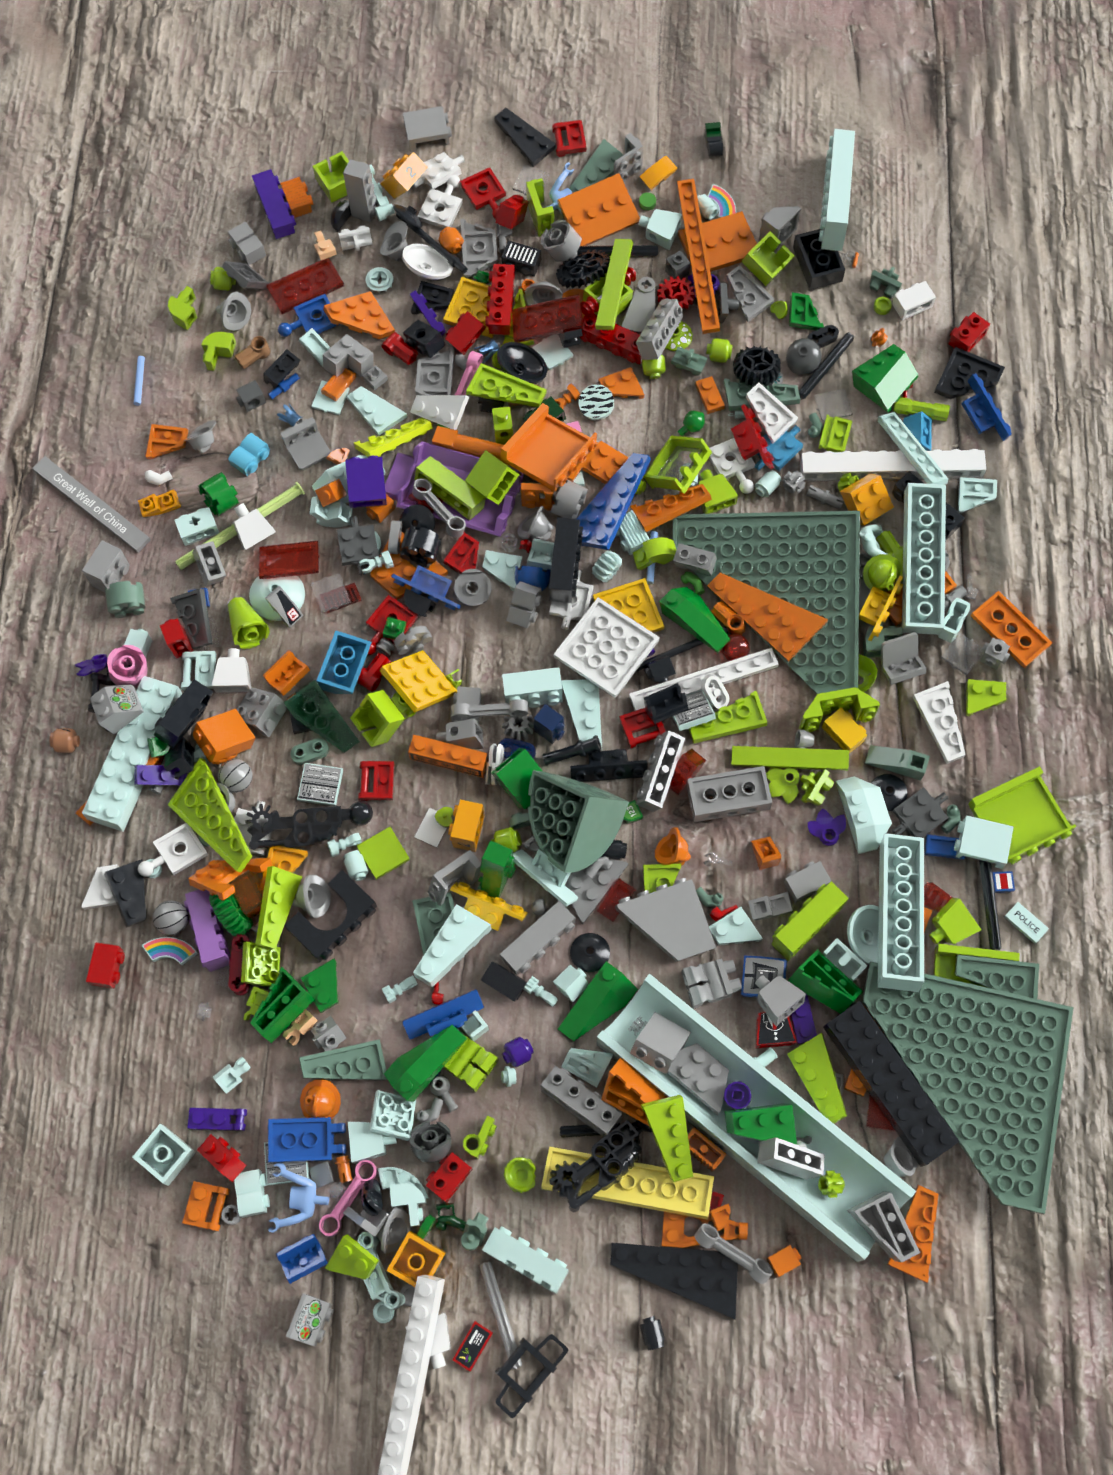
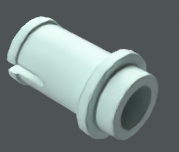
M771 1047L757 1058L754 1057L763 1067H766L778 1058Z

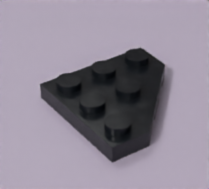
M955 347L934 393L948 399L972 393L974 391L969 385L968 379L975 373L982 379L985 388L998 384L1005 367Z

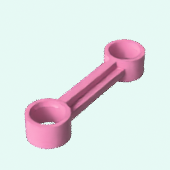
M474 351L470 352L465 372L455 395H466V390L482 363L483 354Z
M362 1160L356 1165V1176L331 1214L323 1216L319 1222V1229L322 1234L332 1237L340 1232L341 1220L345 1215L343 1214L348 1206H351L362 1186L369 1180L375 1179L377 1175V1168L373 1162ZM363 1164H370L373 1167V1174L368 1179H363L359 1175V1168ZM329 1217L335 1218L338 1222L337 1229L332 1233H327L323 1229V1223Z

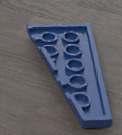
M632 453L577 517L580 520V526L583 527L581 546L605 550L610 549L651 461L649 455Z

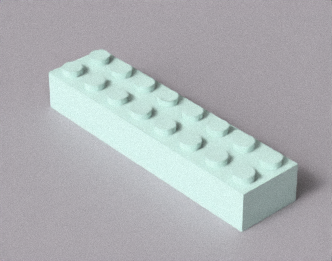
M834 129V135L830 136L829 139L830 147L826 155L827 161L823 194L825 195H823L822 200L823 207L820 229L823 230H820L819 241H822L821 249L843 250L849 217L855 131Z
M908 483L904 491L903 633L915 632L918 634L940 635L944 629L946 485Z
M147 676L141 679L136 691L144 712L118 731L82 812L87 820L122 832L125 830L144 786L135 785V765L147 764L150 757L147 738L155 737L156 722L160 717L163 718L169 707L173 706L182 695L179 686Z
M884 833L880 843L878 987L919 992L924 983V838Z

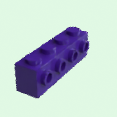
M271 169L252 175L254 186L275 239L294 234L296 222L294 216L289 215L291 210L288 202L283 200L285 199L283 189L278 187L280 185L278 176H274Z

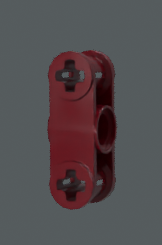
M242 934L235 936L232 940L231 957L229 960L228 985L238 996L247 994L250 989V984L248 983L239 985L242 975L243 947L240 949L239 946H242L243 942H251L247 936Z

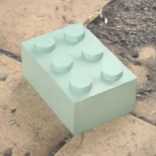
M559 667L502 674L505 703L522 699L528 702V707L537 708L540 705L548 704L554 706L563 702Z

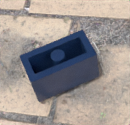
M545 704L534 717V731L551 744L563 737L565 733L564 717Z

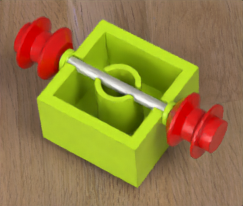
M631 267L627 268L617 316L630 305L633 297V290L628 286L631 285V282L636 281V272ZM607 273L605 277H600V281L595 280L594 284H590L584 289L581 302V311L584 315L590 317L594 313L598 315Z

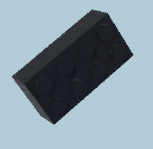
M557 517L549 582V601L572 603V597H576L583 540V527L580 526V520Z

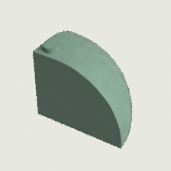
M536 770L532 772L528 793L531 796V807H528L532 832L539 848L549 857L548 860L554 866L565 873L577 872L589 867L606 852L615 839L624 819L629 801L597 787L567 777Z

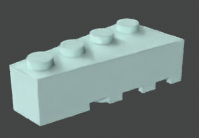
M456 904L414 970L415 978L433 987L472 947L474 948L492 930L491 924Z
M501 1226L500 1229H497L495 1227L482 1251L557 1294L569 1272V1269L566 1268L567 1264L558 1259H555V1261L547 1257L548 1253L540 1248H537V1250L530 1248V1243L521 1237L518 1240L511 1237L512 1232Z

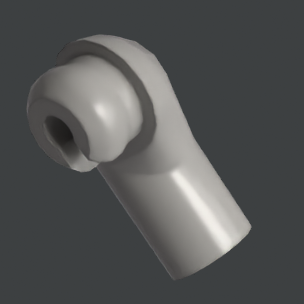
M601 857L590 865L584 873L593 878L600 868L603 867L605 870H609L613 863L608 860V857Z
M434 1098L430 1109L419 1111L417 1119L420 1123L432 1122L438 1119L444 1101Z

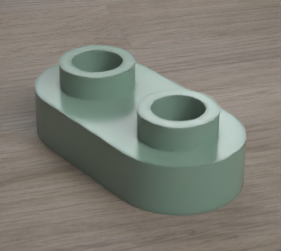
M316 738L294 746L290 755L294 763L304 765L305 763L324 758L329 752V747L324 739ZM317 745L322 746L319 750L315 749ZM299 751H303L301 756L297 755Z
M521 812L515 813L509 820L510 827L513 829H520L531 825L529 812L525 814Z

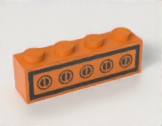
M414 734L408 750L410 760L484 778L486 762L489 761L488 753Z

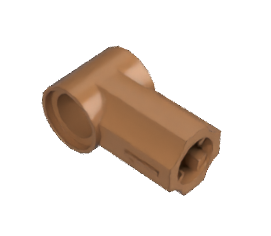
M256 336L252 339L251 345L234 357L239 365L245 369L259 358H267L270 355V348L264 337Z

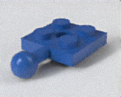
M326 294L293 307L299 320L290 324L281 323L278 327L279 334L283 337H288L292 330L303 327L306 333L313 328L319 334L338 326L330 322L323 310L324 305L330 304ZM316 313L321 314L319 318H313L312 316Z

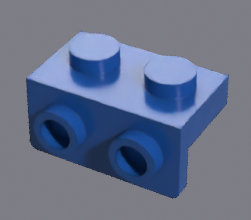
M315 1234L305 1236L295 1244L284 1247L276 1253L286 1279L290 1284L328 1264L321 1243Z

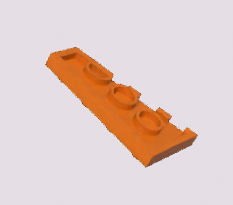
M918 1185L904 1220L920 1253L904 1262L894 1261L890 1257L887 1265L928 1283L931 1248L934 1238V1222L936 1221L939 1194Z

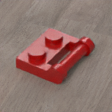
M582 120L559 122L552 125L557 145L556 155L558 157H563L566 154L586 152ZM565 130L568 140L567 146H563L561 134Z
M645 708L619 716L630 749L635 748L638 744L656 739L658 735L666 732L662 721L654 724L647 715ZM656 726L658 729L635 738L632 733Z
M394 761L360 762L361 788L360 793H358V800H393ZM370 769H374L373 792H368Z

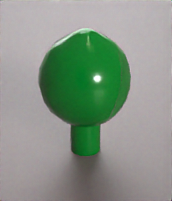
M695 410L688 412L683 420L684 426L678 430V433L683 436L688 431L692 433L700 431L705 424L704 413Z

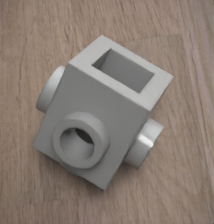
M992 638L990 643L986 642L981 652L984 654L980 661L997 670L1001 663H1006L1010 655L1007 653L1010 646L1001 639Z
M331 1015L311 1029L315 1036L312 1040L318 1049L323 1047L325 1051H330L346 1039V1036Z

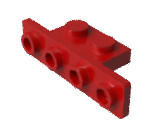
M743 404L741 408L746 420L731 428L741 456L744 460H747L760 452L764 464L769 469H773L772 461L774 459L766 449L768 444L765 438L761 437L760 432H762L760 425L754 420L756 415L752 408H748Z

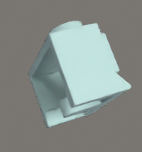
M838 938L823 952V955L852 982L867 967Z

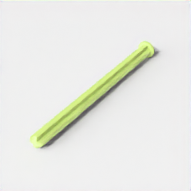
M295 482L296 485L257 510L263 517H266L300 494L304 495L305 493L300 484ZM234 525L229 526L203 544L213 541L215 547H219L237 535ZM193 550L175 561L179 569L182 570L195 562Z

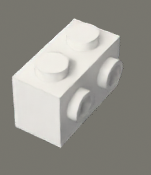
M924 281L916 283L906 290H899L894 295L892 305L900 318L904 320L932 308L936 296L927 282Z

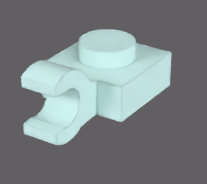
M241 1057L235 1062L233 1068L228 1064L214 1075L213 1078L227 1094L243 1081L240 1076L251 1067Z

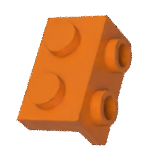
M289 650L263 677L274 690L284 696L310 669Z

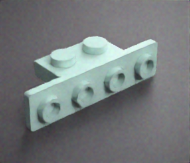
M539 848L534 859L522 849L513 853L515 864L563 905L568 906L577 901L578 896L565 886L571 873H565L554 866L548 860L549 857L544 851Z

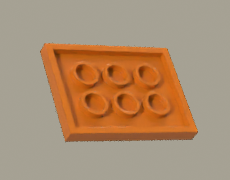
M620 173L560 198L557 201L565 220L581 236L580 246L592 244L640 221L639 214Z
M743 211L702 223L710 272L741 263L747 253L757 245ZM684 228L678 230V237L690 262Z

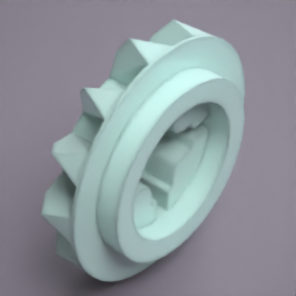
M377 267L367 273L366 284L372 292L377 291L380 293V291H387L389 287L392 288V283L394 282L393 275L388 269ZM379 276H381V278H382V281H381L380 284H378V282H377L378 279H379Z

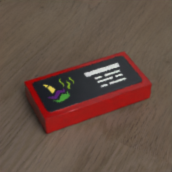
M475 1321L452 1360L471 1372L493 1332Z

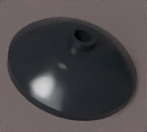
M508 342L500 347L497 353V360L504 373L532 384H538L544 380L547 375V365L537 351L518 342Z

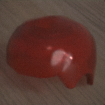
M732 633L728 635L730 641L720 650V653L727 660L732 661L747 656L750 651V644L743 635Z

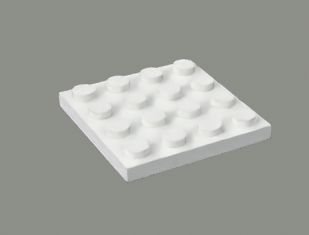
M598 597L554 653V657L616 698L658 643L660 637Z

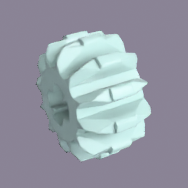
M607 550L595 562L592 574L599 581L608 582L616 575L622 565V559L615 552Z

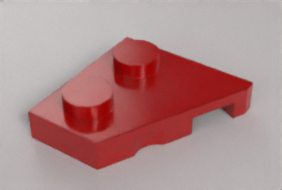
M464 532L443 563L459 574L468 569H476L479 542Z

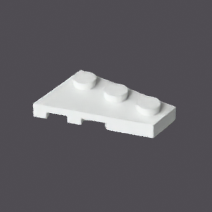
M760 383L755 385L746 394V399L772 444L797 422L798 417Z
M416 395L410 412L450 429L457 430L469 397L466 395Z

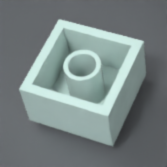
M159 1124L132 1158L159 1181L169 1186L196 1152L166 1126Z

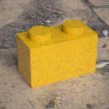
M842 708L827 718L822 725V729L842 750H849V754L860 746L867 737L864 727L860 724L858 725L853 720L852 715Z

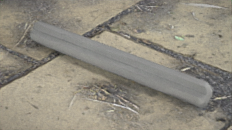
M488 1261L480 1264V1268L507 1357L509 1358L517 1349L491 1262ZM521 1359L516 1362L512 1369L522 1366Z

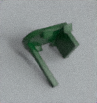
M454 1203L436 1204L438 1216H440L441 1208L445 1207L446 1209L452 1207V1212L455 1216Z

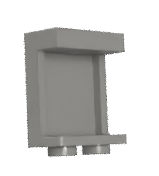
M443 106L403 113L410 151L416 150V143L445 139L446 144H449V137H452L450 126L447 127L446 125L449 121L447 113L443 111Z
M471 850L433 875L428 894L433 902H437L439 906L444 903L448 887L462 877L470 886L477 881L481 862Z
M655 1012L635 1040L630 1054L660 1072L667 1074L672 1062L680 1050L684 1048L691 1032Z

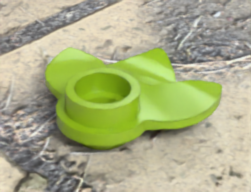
M773 768L769 770L766 776L771 781L769 783L771 797L782 795L787 804L793 802L798 795L797 784L800 780L798 771L794 768H786L784 770ZM788 774H792L794 778L793 780L788 781L786 779V776Z

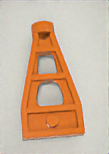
M664 1212L662 1247L687 1248L700 1245L696 1241L695 1236L688 1237L684 1234V1221L687 1217L691 1216ZM710 1214L708 1216V1220L696 1218L700 1220L702 1224H708V1222L712 1221ZM729 1220L724 1227V1233L719 1237L726 1241L734 1239L747 1240L748 1223H738ZM736 1227H739L738 1235L735 1233Z

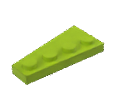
M676 1095L641 1104L671 1180L676 1182L693 1177L683 1097Z

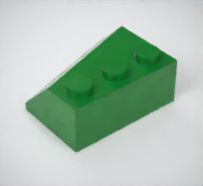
M893 344L852 370L853 386L886 412H889L892 409L893 403L898 402L900 395L905 390H908L918 378V373L906 352Z

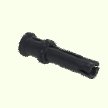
M594 735L593 738L585 741L578 740L575 745L544 753L543 758L545 759L543 760L547 766L578 755L585 757L591 752H601V743L598 736Z

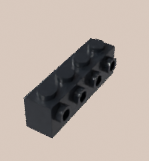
M910 471L894 485L892 491L895 499L904 503V491L908 483L924 484ZM947 502L945 517L946 540L962 525L965 519Z

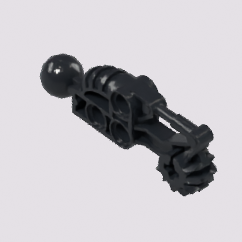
M358 801L346 809H341V806L298 809L293 816L280 817L277 810L272 811L270 814L268 813L271 808L270 805L263 811V804H259L260 811H257L256 807L253 806L252 810L255 814L247 812L246 815L252 817V820H245V823L253 824L247 829L252 835L249 842V848L252 850L284 845L286 847L315 845L317 842L322 844V841H330L332 836L338 835L337 830L338 827H341L343 820H351L352 823L359 826L366 825L373 817V810L365 801ZM321 810L327 813V819L323 822H319L316 819V813ZM299 812L307 814L308 818L305 823H299L296 820V815ZM260 815H264V818L268 819V822H265L263 826L264 833H262L261 824L257 823ZM293 828L284 840H260L276 829ZM300 832H306L309 835V839L307 842L301 843L298 841L297 835Z
M637 1119L633 1124L628 1120L592 1146L591 1157L582 1165L572 1162L570 1166H567L566 1161L563 1162V1167L559 1164L555 1165L556 1170L550 1172L552 1178L549 1179L550 1185H554L552 1191H559L560 1198L568 1199L570 1211L577 1212L580 1206L590 1200L594 1194L600 1190H607L612 1185L620 1182L622 1177L628 1173V1169L634 1167V1162L639 1160V1154L642 1152V1148L639 1146V1134L643 1131L652 1132V1129ZM618 1140L622 1142V1144L616 1146L612 1144V1142ZM598 1152H602L606 1156L603 1158H599L595 1154ZM611 1168H615L619 1172L616 1174H612L608 1170ZM599 1172L598 1184L578 1197L583 1183Z

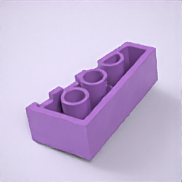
M198 889L185 894L186 901H184L187 912H190L191 919H189L192 930L195 932L196 937L194 939L199 949L201 964L203 968L206 967L212 972L229 966L231 955L222 924L210 905V891Z

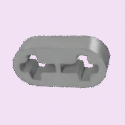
M392 520L388 543L390 554H399L402 521Z

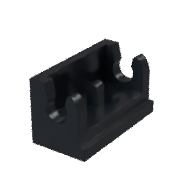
M286 349L263 373V381L266 384L270 382L273 385V389H275L299 365L301 360Z
M678 683L644 697L646 713L654 724L689 709L685 692L681 693V687Z
M184 737L173 748L169 747L168 752L165 754L164 768L166 771L173 770L175 767L180 769V771L174 774V777H180L188 771L192 772L194 769L195 749Z
M493 961L481 978L482 982L514 1002L516 999H519L527 984L525 980Z

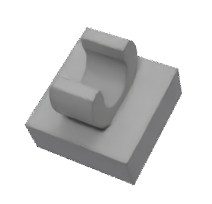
M376 365L362 375L363 380L374 390L388 380L387 375Z

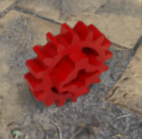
M670 276V281L664 279V284H659V289H657L658 302L667 298L677 299L679 306L688 310L689 305H693V299H695V288L691 286V281L686 283L685 277L680 280L679 276L676 279Z

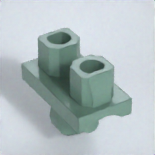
M893 266L890 270L883 268L881 273L873 270L869 288L878 292L882 284L887 287L884 295L892 299L902 289V283L897 281L899 275L894 273L896 268Z
M678 347L671 360V364L675 365L678 369L689 370L692 374L698 376L701 375L708 358L694 353V349L688 351Z
M477 1212L473 1220L468 1219L461 1238V1245L464 1249L471 1251L478 1246H482L487 1232L486 1224L489 1219L488 1217Z

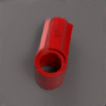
M393 332L381 344L383 350L388 355H395L407 365H412L416 361L418 352L406 344L403 338L396 332Z
M378 653L369 666L361 670L357 683L371 692L375 691L383 676L380 669L382 666L391 663V661L385 655Z

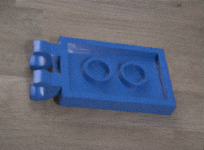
M331 1117L268 1119V1163L331 1161L332 1154H345L346 1144L334 1145V1133H345L346 1123L331 1124Z

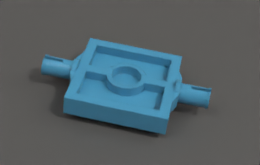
M797 425L789 432L786 431L774 444H772L767 433L763 436L768 444L766 449L774 459L772 464L778 471L803 448V443L794 437L800 432V428ZM759 452L757 455L760 460L755 464V469L758 471L765 465Z

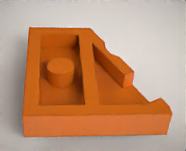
M631 367L598 379L599 385L607 387L613 397L628 398V396H638L639 399L645 397Z
M152 424L146 458L153 459L185 448L186 441L184 440L188 436V429Z

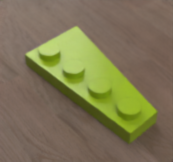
M481 363L466 390V395L540 407L547 390Z
M754 691L749 696L742 697L736 700L735 703L720 708L719 711L715 712L716 719L689 728L693 744L765 727L768 722L758 693Z
M274 866L267 867L255 945L267 949H276L302 876Z
M820 1033L787 1053L820 1113L835 1124L847 1117L836 1082L823 1033Z

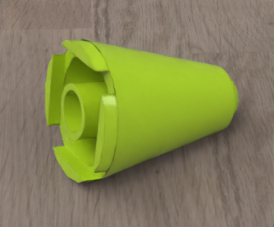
M233 598L228 603V611L234 644L239 645L242 649H250L260 645L259 641L263 638L266 640L269 636L268 625L244 598Z

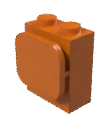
M237 709L197 722L192 733L208 761L213 764H220L234 759L238 753L251 749L256 738Z

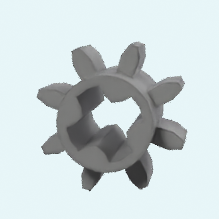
M788 471L783 477V487L789 493H794L795 491L800 493L805 487V477L799 471H794L793 473Z

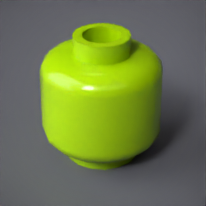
M215 267L214 271L210 273V285H213V288L216 290L229 291L232 285L236 283V279L228 276L227 271L222 267Z
M714 338L711 344H707L706 354L709 355L712 362L726 363L728 359H731L733 345H730L729 340Z
M661 354L659 359L642 360L643 373L646 376H650V379L660 378V375L666 371L665 357Z
M511 827L495 831L494 839H491L495 843L512 849L513 852L518 851L519 846L522 844L519 832Z

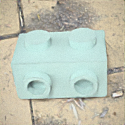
M534 538L527 559V566L551 570L554 542Z

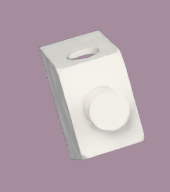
M244 503L234 508L239 519L233 521V525L244 550L276 532L257 509L249 512Z
M230 648L228 649V657L218 658L212 687L216 693L248 692L251 690L248 663L244 657H239V649Z
M446 1313L438 1315L430 1354L434 1370L446 1366L442 1353L451 1350Z

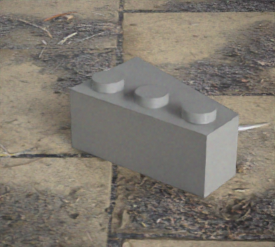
M883 1191L847 1210L894 1261L904 1262L920 1253L891 1192Z

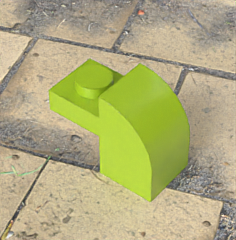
M188 286L179 293L178 298L170 296L168 301V308L173 321L187 331L198 318L195 309L191 306L196 297L193 289Z
M214 332L205 337L201 345L204 350L203 362L207 370L215 371L218 356L233 357L236 346L233 333Z
M659 537L643 542V547L633 552L637 569L643 570L655 562L665 565L672 561L676 553V546L674 540Z

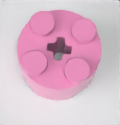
M123 645V647L115 648L109 654L107 666L111 681L117 686L132 684L134 688H137L141 679L147 676V662L143 652L133 645Z

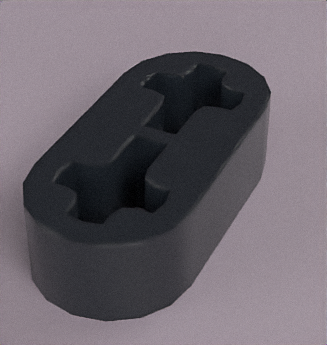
M827 325L811 332L807 339L818 340L816 344L823 348L837 340L839 330L834 325Z

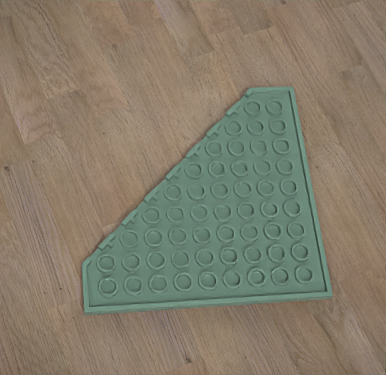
M860 511L682 514L673 519V540L676 550L680 543L715 553L717 560L711 576L694 572L706 585L719 573H723L828 619V622L789 662L744 621L816 694L853 687L858 688Z
M870 961L862 1003L959 1139L960 1146L1001 1205L1045 1214L1074 1007L929 974H924V983L919 992L879 988L878 963Z

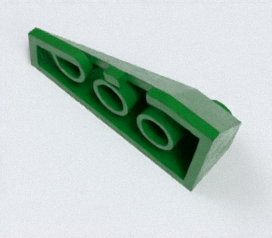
M688 587L671 589L659 601L662 614L718 653L730 641V638L703 599Z
M606 961L558 1030L573 1042L595 1026L607 1020L611 1015L626 1007L638 989L622 972Z
M451 1025L398 1057L384 1075L391 1086L407 1101H415L468 1038L454 1025Z

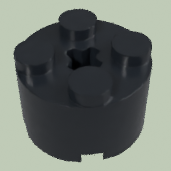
M409 527L404 535L400 557L404 560L414 561L419 566L427 567V564H432L436 561L442 540L438 539L439 535L427 528L420 527V530H414L415 527Z

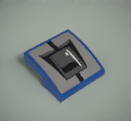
M744 956L741 995L743 997H758V992L761 989L755 982L762 975L770 982L777 976L786 979L787 960L762 956Z

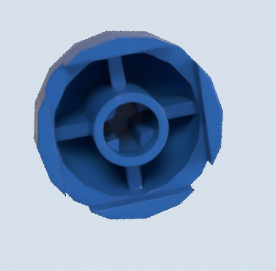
M515 566L514 580L516 585L521 581L541 588V591H543L549 585L551 570L547 569V572L542 571L543 568L533 566H521L520 570L518 566Z

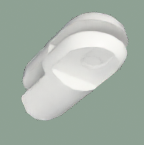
M494 743L490 746L489 761L486 762V785H489L490 782L492 785L498 784V781L491 772L504 760V747L501 744L497 746Z

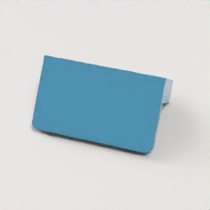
M922 411L905 417L903 423L926 451H931L932 419Z

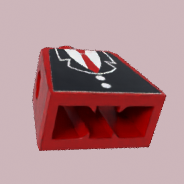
M765 1012L758 1013L756 1020V1049L795 1045L796 1038L789 1016L779 1025L775 1026Z

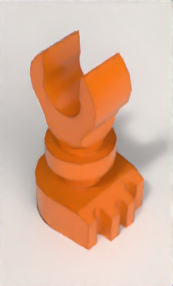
M572 383L567 386L568 394L565 393L562 395L563 398L555 399L562 409H564L567 403H571L572 399L576 401L581 395Z

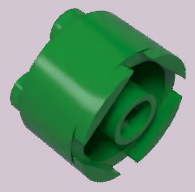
M222 472L198 485L200 495L204 494V503L214 515L220 516L239 504L235 497L238 495L233 485L229 486Z

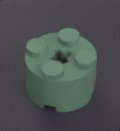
M121 581L110 584L109 589L105 588L107 610L109 613L114 614L115 618L126 617L127 613H133L134 615L144 613L146 605L142 583L136 582V585H131L130 581Z

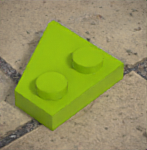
M967 680L966 716H971L973 713L987 710L991 706L1005 703L1006 682Z
M346 1234L342 1237L325 1269L366 1280L371 1276L379 1260Z

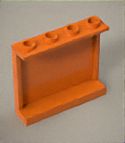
M542 403L501 448L500 460L551 490L556 491L566 483L570 474L573 475L577 466L585 462L587 455L596 449L598 444L596 442L597 433L595 432L591 437H588L549 415V406Z

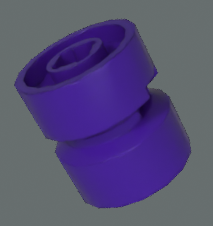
M737 1081L732 1082L726 1087L724 1099L731 1108L744 1109L751 1102V1091L746 1084Z

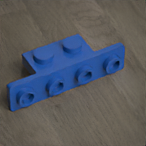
M975 373L968 379V383L975 395L964 400L961 404L979 434L995 427L1002 441H1005L1012 435L1011 428L1002 418L1000 409L996 408L993 403V398L986 391L982 379Z
M417 566L411 581L395 574L391 576L395 579L394 583L403 587L407 584L412 587L411 591L420 595L424 592L429 595L428 599L438 603L441 600L446 603L445 607L455 611L456 608H461V605L445 598L452 581L422 566Z
M475 989L407 1018L402 1023L409 1039L416 1038L427 1032L431 1037L451 1025H454L456 1028L463 1026L464 1022L468 1021L467 1015L472 1014L475 1010L483 1009L484 1006L478 991Z

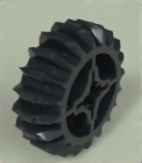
M753 345L752 348L746 347L745 350L741 349L736 354L733 361V371L736 379H739L740 383L745 382L746 386L750 384L754 387L758 383L768 386L769 383L773 384L778 379L781 372V361L778 354H774V350L769 351L768 347L762 348L761 345L760 347Z

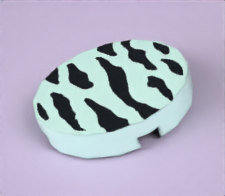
M594 384L582 391L578 404L581 413L586 418L602 420L611 414L614 408V398L607 387Z

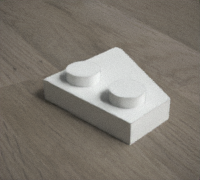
M117 864L97 867L82 903L84 910L117 905L104 875L106 871L118 868Z

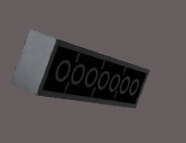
M861 1001L823 1026L920 1167L928 1165L960 1142Z

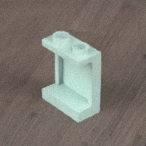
M966 816L963 821H960L957 829L960 836L959 840L956 839L954 851H957L956 857L966 856L995 863L996 868L1003 869L1008 861L1013 826Z

